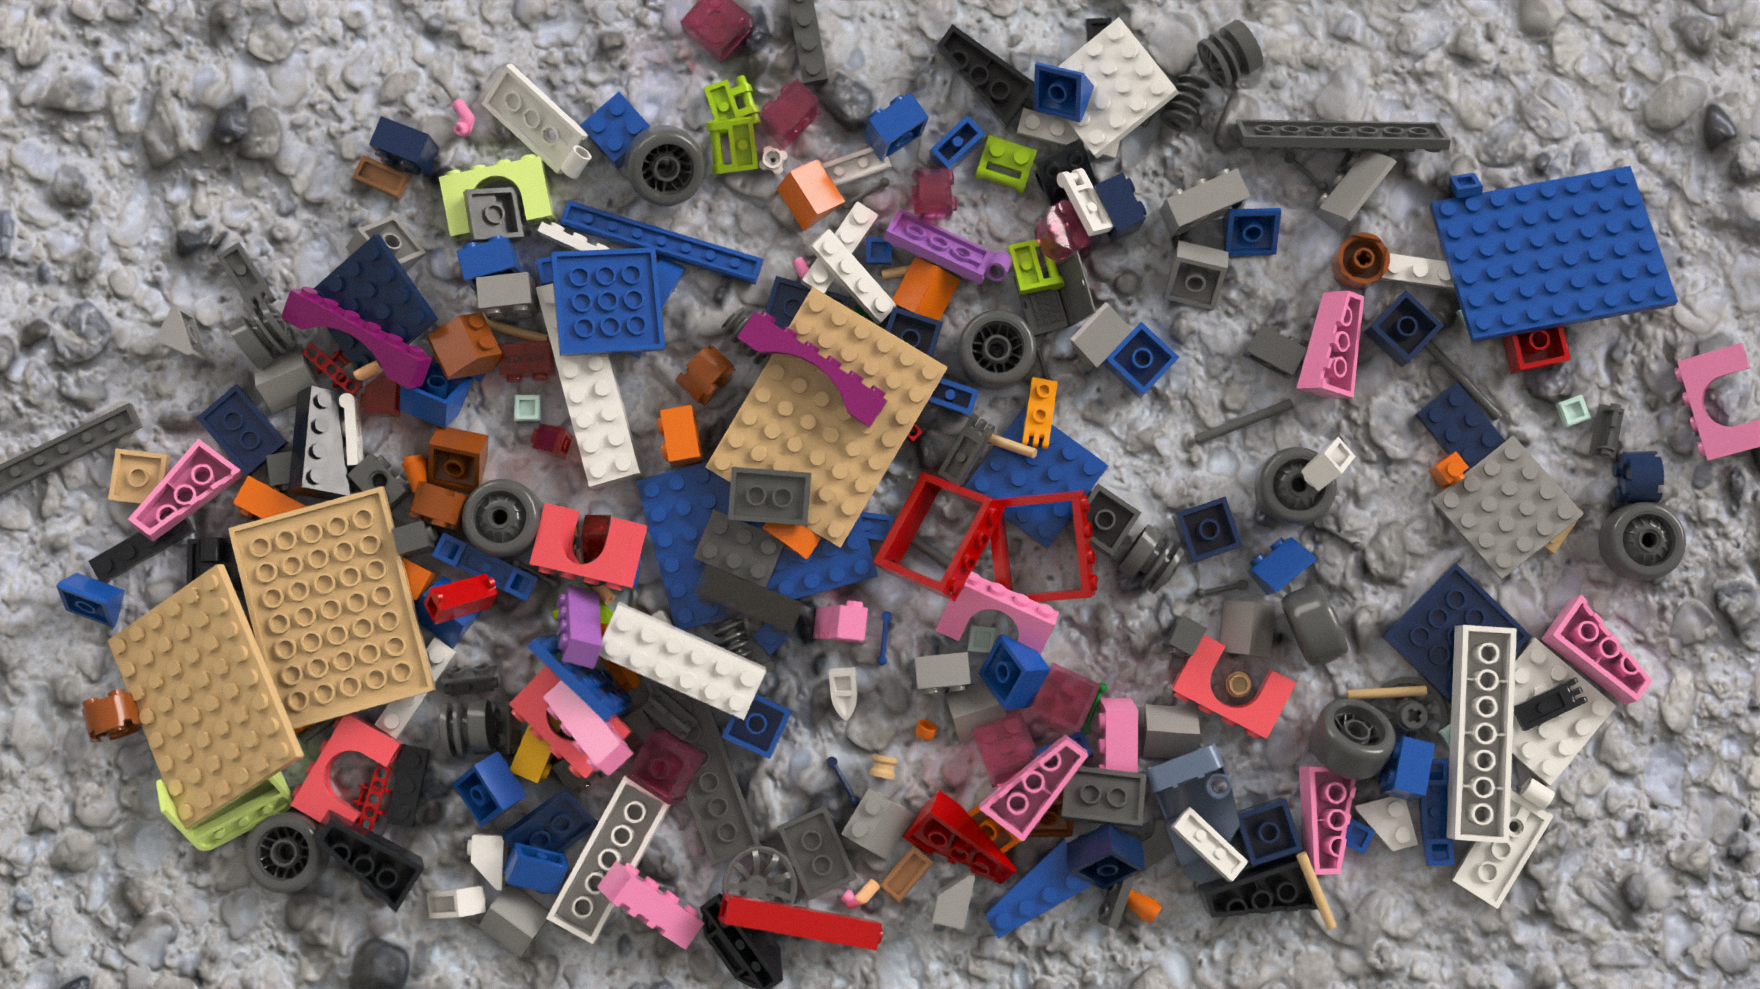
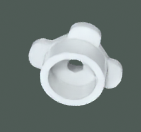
M766 146L763 149V159L759 161V167L761 170L768 169L773 171L774 174L779 175L783 172L782 165L788 158L787 153L784 150L780 151L772 148V146ZM772 158H775L776 161H775V162H771V159H772Z

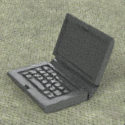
M1078 251L1056 264L1059 275L1063 277L1065 286L1061 289H1048L1020 295L1015 276H1013L1026 322L1034 336L1071 327L1089 318L1096 312ZM1047 267L1041 268L1043 278H1050Z

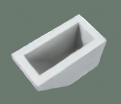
M1337 437L1315 456L1301 472L1304 475L1305 481L1310 486L1315 487L1317 491H1320L1344 472L1355 458V455Z
M502 834L472 835V840H468L467 855L471 856V863L496 890L505 889L506 878L503 869L507 862L508 844L503 840Z
M483 885L426 892L429 919L457 918L486 912V896L483 891Z

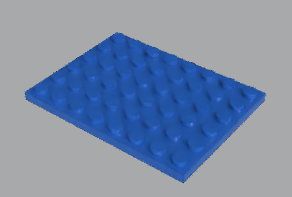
M1631 166L1483 192L1482 195L1471 196L1470 198L1439 200L1431 202L1429 206L1471 343L1675 306L1678 302Z
M708 461L636 481L674 625L681 630L878 577L867 538H861L857 534L847 536L840 548L821 537L820 542L808 560L786 548L784 544L767 588H764L693 558L712 511L716 510L728 515L731 482L705 468ZM861 514L850 532L866 533ZM742 521L759 529H762L765 522Z

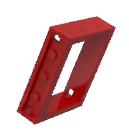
M922 472L873 563L888 574L955 602L961 590H963L971 571L975 568L984 547L988 544L989 538L997 523H999L1005 509L991 497ZM942 490L981 505L943 578L938 582L899 564L937 494Z
M1084 490L993 498L1002 507L1072 501L1081 589L1025 593L1024 595L1035 602L1090 598L1095 595L1098 578L1096 574L1093 575L1092 564H1095L1096 558L1094 548H1090L1089 538H1092L1093 530L1091 522H1087L1086 512L1090 509V503H1088L1087 496L1084 495ZM1003 512L999 523H997L990 536L995 583H999L1006 589L1013 591Z

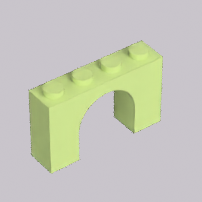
M534 154L522 156L521 160L512 162L511 160H500L493 166L476 165L471 167L469 171L452 170L446 172L445 176L439 177L449 232L455 242L471 239L463 192L466 189H484L486 186L496 182L510 183L520 190L526 220L530 226L539 225L542 222L556 221L545 166L540 156L536 157Z

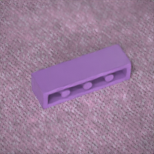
M568 584L565 594L560 593L557 601V608L560 609L557 621L560 622L558 635L561 636L558 649L562 650V661L594 669L602 648L599 595L596 591Z

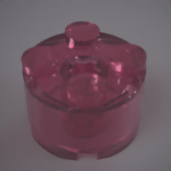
M945 167L913 170L912 179L917 178L916 185L912 186L913 209L915 214H920L917 221L950 219L952 211L957 210V199L955 195H952L951 185H954L953 171L947 170Z
M1062 200L1055 204L1038 221L1034 231L1035 240L1038 239L1041 252L1055 261H1061L1076 251L1080 253L1093 238V236H1088L1072 203L1068 200Z

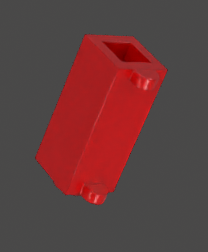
M485 573L431 588L423 604L434 624L484 611L492 607L497 596L495 581L492 577L488 578Z

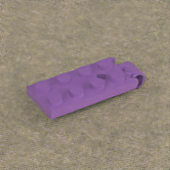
M902 209L898 211L883 237L884 240L894 247L903 248L918 258L927 259L941 269H948L959 274L963 279L972 280L980 285L984 277H988L996 282L1002 281L1012 265V258L1008 253L1002 251L994 253Z

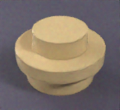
M1233 672L1228 675L1225 681L1226 691L1236 698L1246 696L1252 687L1251 679L1244 672Z

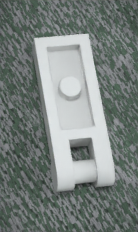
M1074 169L1071 173L1065 171L1057 175L1059 187L1064 188L1088 236L1109 232L1114 225L1084 169Z
M344 393L339 398V404L344 408L345 421L341 423L342 435L346 436V447H344L345 460L348 466L355 468L363 460L361 404L358 398L349 393Z

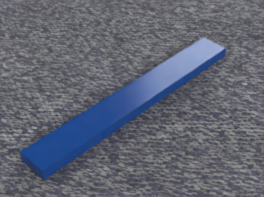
M569 200L560 220V226L631 248L655 247L656 255L754 285L757 283L763 265L762 258Z

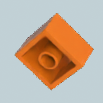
M692 405L660 410L661 417L657 418L659 433L665 438V443H661L663 459L669 462L673 468L703 463L696 412Z

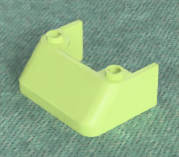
M280 771L193 828L185 829L181 819L178 817L177 809L166 784L161 779L156 781L161 812L197 849L202 851L215 849L253 829L266 817L286 812L292 807V794Z

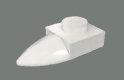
M856 667L829 669L830 693L833 706L839 716L844 721H848L854 712L857 702Z

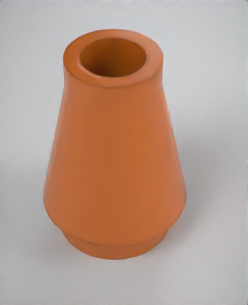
M424 454L403 457L404 463L402 467L412 492L416 491L419 481L427 483L428 460H425Z
M1132 889L1130 890L1126 905L1143 922L1147 921L1152 924L1162 908L1157 903L1158 900Z

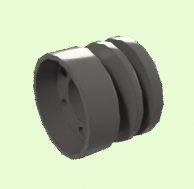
M1233 20L1222 27L1219 31L1220 36L1212 33L1208 39L1204 38L1197 43V51L1205 70L1220 88L1225 89L1229 87L1232 82H1237L1241 78V73L1248 75L1263 65V55L1256 38L1240 20Z
M266 300L259 303V307L264 315L254 307L250 310L254 319L253 323L244 316H240L227 326L235 342L249 360L260 370L275 361L276 358L271 348L275 347L283 354L287 352L283 340L291 348L298 345L289 323L283 320L282 314Z
M1147 524L1133 542L1117 569L1129 578H1133L1139 571L1143 572L1140 585L1143 587L1150 579H1153L1148 591L1155 594L1172 578L1180 565L1185 549L1178 546L1172 554L1169 553L1174 545V541L1170 540L1163 547H1160L1158 544L1162 533Z
M489 699L470 700L467 713L461 701L455 702L454 706L451 703L441 704L438 731L446 758L455 757L456 752L459 757L466 756L468 744H470L474 755L491 754L494 752L495 722Z

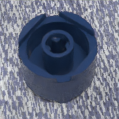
M1657 451L1622 452L1619 460L1613 462L1612 473L1614 477H1618V486L1615 488V499L1617 502H1623L1624 504L1637 502L1658 503L1661 500L1663 493H1658V486L1664 485V468L1661 457H1655L1658 453Z

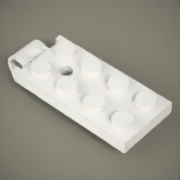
M512 64L506 65L483 100L482 105L537 156H540L557 174L564 173L571 178H578L591 159V154L578 144L581 140L587 139L589 135ZM551 130H553L556 134L555 139H553L550 136Z
M1531 777L1525 781L1519 794L1511 788L1509 824L1513 821L1516 822L1518 829L1514 832L1509 829V843L1473 841L1450 880L1498 909L1553 818V814L1544 811V809L1551 803L1555 794L1554 791Z

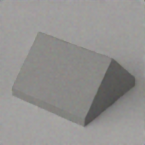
M1105 302L1070 338V341L1079 360L1085 365L1097 368L1133 330Z
M178 305L172 306L155 340L203 364L208 363L209 360L194 315Z
M302 346L275 357V361L262 370L254 366L256 387L273 414L295 406L299 391L309 386L319 387L307 357L302 354L304 351Z
M1224 600L1219 642L1225 645L1222 653L1271 658L1276 606L1257 602Z
M984 681L967 686L962 691L944 693L960 744L1010 728L1005 709Z
M1145 704L1142 757L1172 759L1197 749L1200 737L1198 708Z
M508 884L488 908L478 927L519 957H522L548 921L546 917L550 911L519 888Z

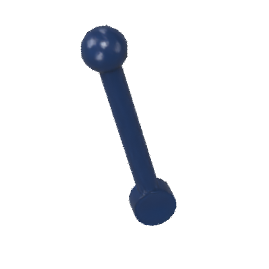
M829 757L827 764L833 767L850 797V804L857 806L860 802L859 797L855 796L837 765V759Z

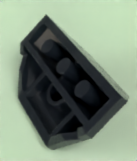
M718 893L700 907L702 921L704 922V937L736 980L755 989H772L783 981L780 946L768 931L728 925L719 921L718 917L723 894Z

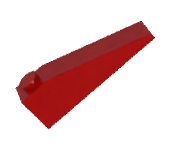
M940 790L924 804L903 835V838L923 852L930 855L935 852L948 858L947 862L953 865L957 861L969 866L972 873L999 884L1006 881L1017 870L964 808Z

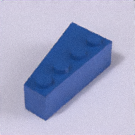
M1061 837L1048 852L1041 856L1027 872L1020 876L1010 888L997 898L984 911V914L999 939L1089 888L1091 885L1087 880L1070 872L1067 842Z

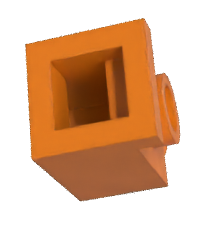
M1455 451L1446 455L1431 467L1428 472L1440 487L1445 490L1448 486H1453L1465 477L1464 471L1469 467Z

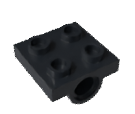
M1080 139L1033 161L1036 168L1034 172L1037 182L1052 208L1070 200L1064 188L1059 187L1057 183V175L1065 171L1071 173L1074 169L1082 168L1093 187L1097 184L1085 147Z
M202 537L199 539H187V585L216 564H222L226 568L234 590L242 591V583L231 538Z

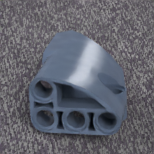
M1215 743L1143 770L1153 796L1156 795L1164 815V823L1181 866L1185 869L1189 879L1201 883L1206 882L1213 867L1170 827L1186 808L1191 807L1228 843L1239 828L1240 823L1232 790V782ZM1216 778H1222L1227 783V789L1223 792H1216L1212 788V781Z

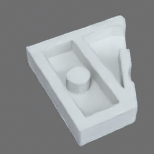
M1387 796L1353 805L1354 810L1361 815L1390 851L1418 845L1406 800Z

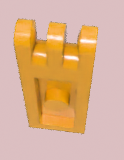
M1036 377L1031 378L1021 444L1027 445L1029 436H1032V447L1037 448L1039 438H1043L1042 449H1048L1058 381Z

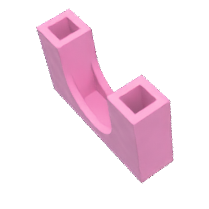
M1743 343L1677 361L1679 367L1674 368L1678 382H1684L1686 392L1682 393L1686 408H1692L1694 417H1690V423L1693 431H1699L1701 441L1697 442L1701 457L1706 456L1707 461L1760 447V419L1738 426H1723L1709 417L1704 406V396L1712 382L1720 377L1750 369Z
M971 572L956 601L948 600L935 631L960 641L969 619L975 613L985 609H994L1007 614L1015 622L1019 633L1016 641L1038 651L1041 655L1055 626L1059 612L1049 605L1035 602L1024 594L1015 593L999 583L990 582Z

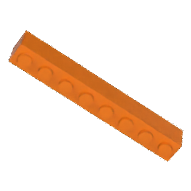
M247 476L233 501V504L240 507L238 512L252 519L254 515L264 519L308 507L251 476ZM403 557L413 601H419L422 594L430 588L437 574Z

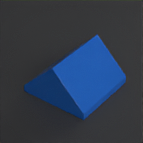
M1037 62L1034 75V111L1081 122L1094 85L1084 73Z
M1281 208L1229 209L1223 217L1224 251L1229 252L1228 256L1276 255Z
M75 573L57 584L56 587L66 611L113 628L116 626L125 590L79 573Z
M443 575L429 589L453 582ZM428 589L422 594L416 606L419 623L450 647L455 648L482 611L434 624L423 604L429 592Z

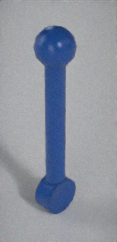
M889 611L882 613V620L884 621L880 656L877 658V663L881 666L887 663L885 652L888 624L892 618V614Z

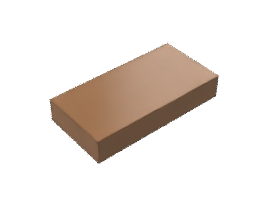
M362 155L352 176L355 181L399 200L411 178L408 174Z
M912 845L879 886L900 903L934 862L916 846Z

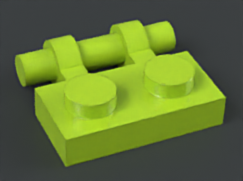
M745 75L735 78L738 86L730 88L728 79L703 87L714 120L752 116L753 126L761 124L759 117L760 109L754 103L751 94L753 90L751 84L747 83ZM742 97L745 108L738 110L734 98ZM727 129L720 130V137L728 135Z

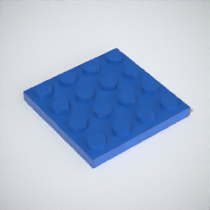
M655 247L551 252L550 259L560 356L665 350Z
M1024 405L1001 437L1022 443L1026 405ZM1051 425L1048 449H1042L1043 438H1039L1038 447L1036 448L1037 455L1032 459L994 446L964 488L991 498L1084 490V495L1087 496L1109 465L1057 427ZM1029 436L1027 446L1032 447V436ZM1072 501L1003 507L1006 520L1046 549L1050 547L1073 515Z
M558 633L535 638L527 646L604 722L627 713L634 706L630 701L632 699L631 696L624 689H617L611 683L613 681L611 676L604 670L599 672L595 667L593 669L562 661V650L558 649L561 636Z

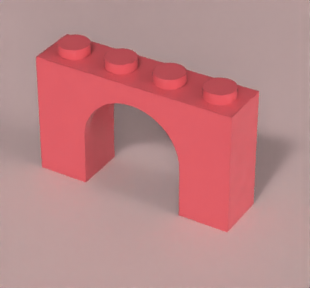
M544 503L529 564L539 566L538 572L554 575L556 570L561 572L560 577L576 580L577 575L584 577L583 582L599 585V581L607 582V588L619 591L622 590V586L633 587L647 526L612 517L604 550L594 561L581 564L573 551V537L580 511Z
M1204 635L1193 656L1186 657L1171 685V689L1176 691L1174 696L1186 703L1190 699L1199 703L1197 708L1209 715H1212L1213 711L1222 715L1221 721L1232 727H1235L1236 724L1245 727L1244 733L1257 740L1260 736L1267 739L1296 682L1269 668L1257 693L1251 700L1240 705H1228L1220 702L1212 692L1210 679L1225 645Z
M545 666L509 703L513 708L511 713L522 723L526 720L532 726L530 729L531 733L540 741L545 739L551 745L549 750L558 759L561 760L564 757L570 763L568 768L578 778L581 776L589 778L595 771L586 762L589 758L586 753L583 755L573 745L575 740L564 738L552 725L550 713L546 709L549 705L543 696L559 683L561 679L550 668ZM619 717L610 720L614 726L613 729L620 734L623 740L633 732Z
M352 713L336 719L333 725L335 731L330 738L327 737L319 748L320 756L317 761L313 760L305 772L308 775L303 784L300 783L295 788L291 796L294 798L291 806L318 822L322 821L328 809L357 824L362 810L341 799L332 789L330 771L333 763L340 755L348 751H357L385 767H392L402 750L403 744H405Z

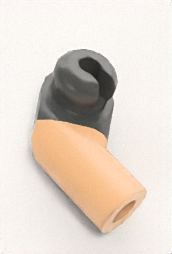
M377 360L361 368H358L355 362L344 366V371L347 373L346 377L349 380L363 381L382 372Z
M599 581V585L585 583L598 592L599 598L605 605L614 601L615 595L606 587L604 581Z

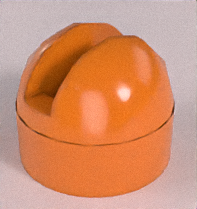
M920 719L915 727V735L918 740L923 738L924 742H928L934 738L938 728L933 722Z

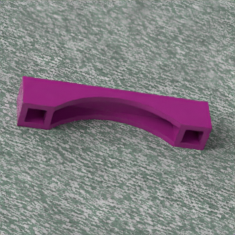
M302 287L301 289L290 290L281 315L283 320L301 330L314 327H329L346 332L361 341L374 354L387 378L407 389L422 386L432 361L430 356L424 354L423 349L402 342L403 339L398 335L382 331L380 325L364 321L354 311L344 310L338 306V302L317 295L318 292L313 288Z
M754 311L737 338L759 354H787L804 359L818 367L838 388L848 414L870 428L887 403V400L883 398L886 393L874 385L868 388L862 384L864 378L852 370L847 374L840 369L842 364L830 355L827 359L819 355L820 349L809 341L803 344L796 339L798 334L787 326H784L783 329L774 324L776 319L765 311H762L761 314Z

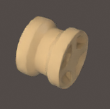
M873 754L872 760L874 764L873 768L869 771V775L894 780L895 773L893 770L894 766L898 763V759Z

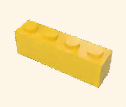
M551 716L553 727L562 736L563 730L559 726L562 724V721L560 719L556 720ZM528 724L510 770L512 773L535 783H542L543 779L548 780L552 772L553 765L550 762L554 754L549 750L551 745L545 739L542 741L537 739L530 731L532 726Z

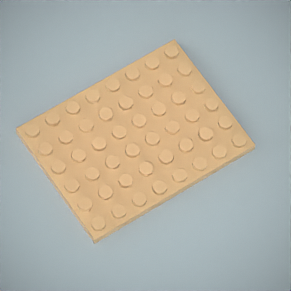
M812 287L788 328L798 334L796 339L803 344L809 341L820 349L818 354L825 359L830 355L842 364L840 369L847 374L852 370L864 378L862 384L868 388L874 385L886 394L883 398L887 400L886 405L869 428L848 414L838 388L818 367L798 357L773 353L705 468L731 482L732 467L812 473L808 526L806 527L841 548L948 367Z
M383 486L228 528L255 640L293 730L436 690L403 557L397 553L392 529L395 526L385 487Z
M216 564L107 640L128 694H132L133 700L137 702L142 729L163 781L177 809L178 817L181 819L185 829L193 828L304 757L224 565Z

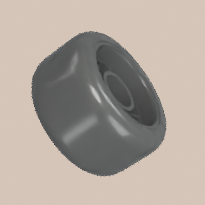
M656 125L641 131L631 141L625 155V172L631 186L641 198L657 206H675L687 201L698 191L705 175V161L700 147L688 133L674 126ZM669 159V164L666 168H657L661 160Z
M990 310L974 317L963 329L958 343V360L964 374L974 384L989 390H1004L1020 383L1030 372L1036 357V340L1031 328L1021 317L1005 310ZM993 346H998L1003 350V355L999 358L992 357L989 349Z
M1304 447L1286 448L1270 456L1259 468L1254 484L1255 497L1260 509L1272 521L1290 527L1304 526L1320 519L1331 508L1336 497L1337 480L1334 479L1320 491H1317L1315 487L1310 486L1305 481L1304 475L1301 472L1319 454L1316 451ZM1294 479L1302 483L1303 490L1301 493L1293 490L1292 481Z
M494 479L479 485L468 496L462 511V526L470 543L482 553L495 558H514L526 553L534 546L543 508L537 496L523 484L510 479ZM501 511H505L508 516L507 521L502 525H498L495 520L496 515Z
M1637 502L1618 508L1606 518L1599 533V550L1603 561L1615 574L1631 581L1654 580L1669 574L1679 565L1685 553L1686 536L1680 520L1671 510L1653 502ZM1643 535L1647 539V547L1642 543Z
M1307 585L1288 593L1282 598L1281 605L1288 624L1310 667H1321L1347 654L1348 645L1340 621L1320 585Z
M1338 699L1327 704L1320 712L1310 733V746L1318 761L1334 774L1353 780L1369 779L1380 773L1390 758L1396 743L1394 728L1387 717L1374 706L1355 699Z
M294 811L276 813L261 820L248 835L244 847L245 866L251 878L262 888L275 893H292L305 889L315 883L325 872L330 859V854L317 844L315 840V830L320 823L304 813ZM288 844L292 845L294 849V857L292 859L285 852Z

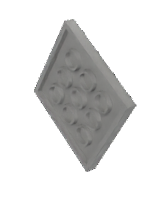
M1514 436L1510 437L1467 471L1462 480L1453 486H1448L1431 500L1500 581L1584 515Z

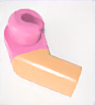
M870 879L856 895L852 890H847L841 896V901L846 904V907L851 909L866 904L880 889V886L873 879Z

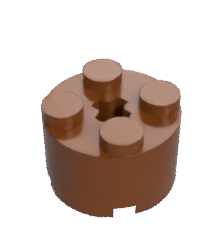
M1357 233L1347 238L1336 249L1332 257V271L1335 280L1345 287L1355 290L1372 286L1388 270L1390 264L1388 248L1385 247L1378 236L1371 233ZM1358 257L1361 258L1362 263H1365L1364 265H1360L1359 261H1357Z
M710 344L709 348H703L686 365L688 372L685 375L680 372L676 382L695 401L705 406L715 396L713 393L718 387L723 389L732 380L731 376L736 369L724 355Z
M419 481L408 516L458 531L462 522L463 507L468 495Z
M124 689L111 691L106 698H92L82 702V714L91 742H102L101 737L106 736L109 737L110 741L120 739L139 731L138 726L142 727L137 702L133 700L132 694H125Z

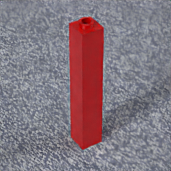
M723 893L718 917L719 921L728 925L876 951L878 944L881 943L883 938L882 924L872 919Z

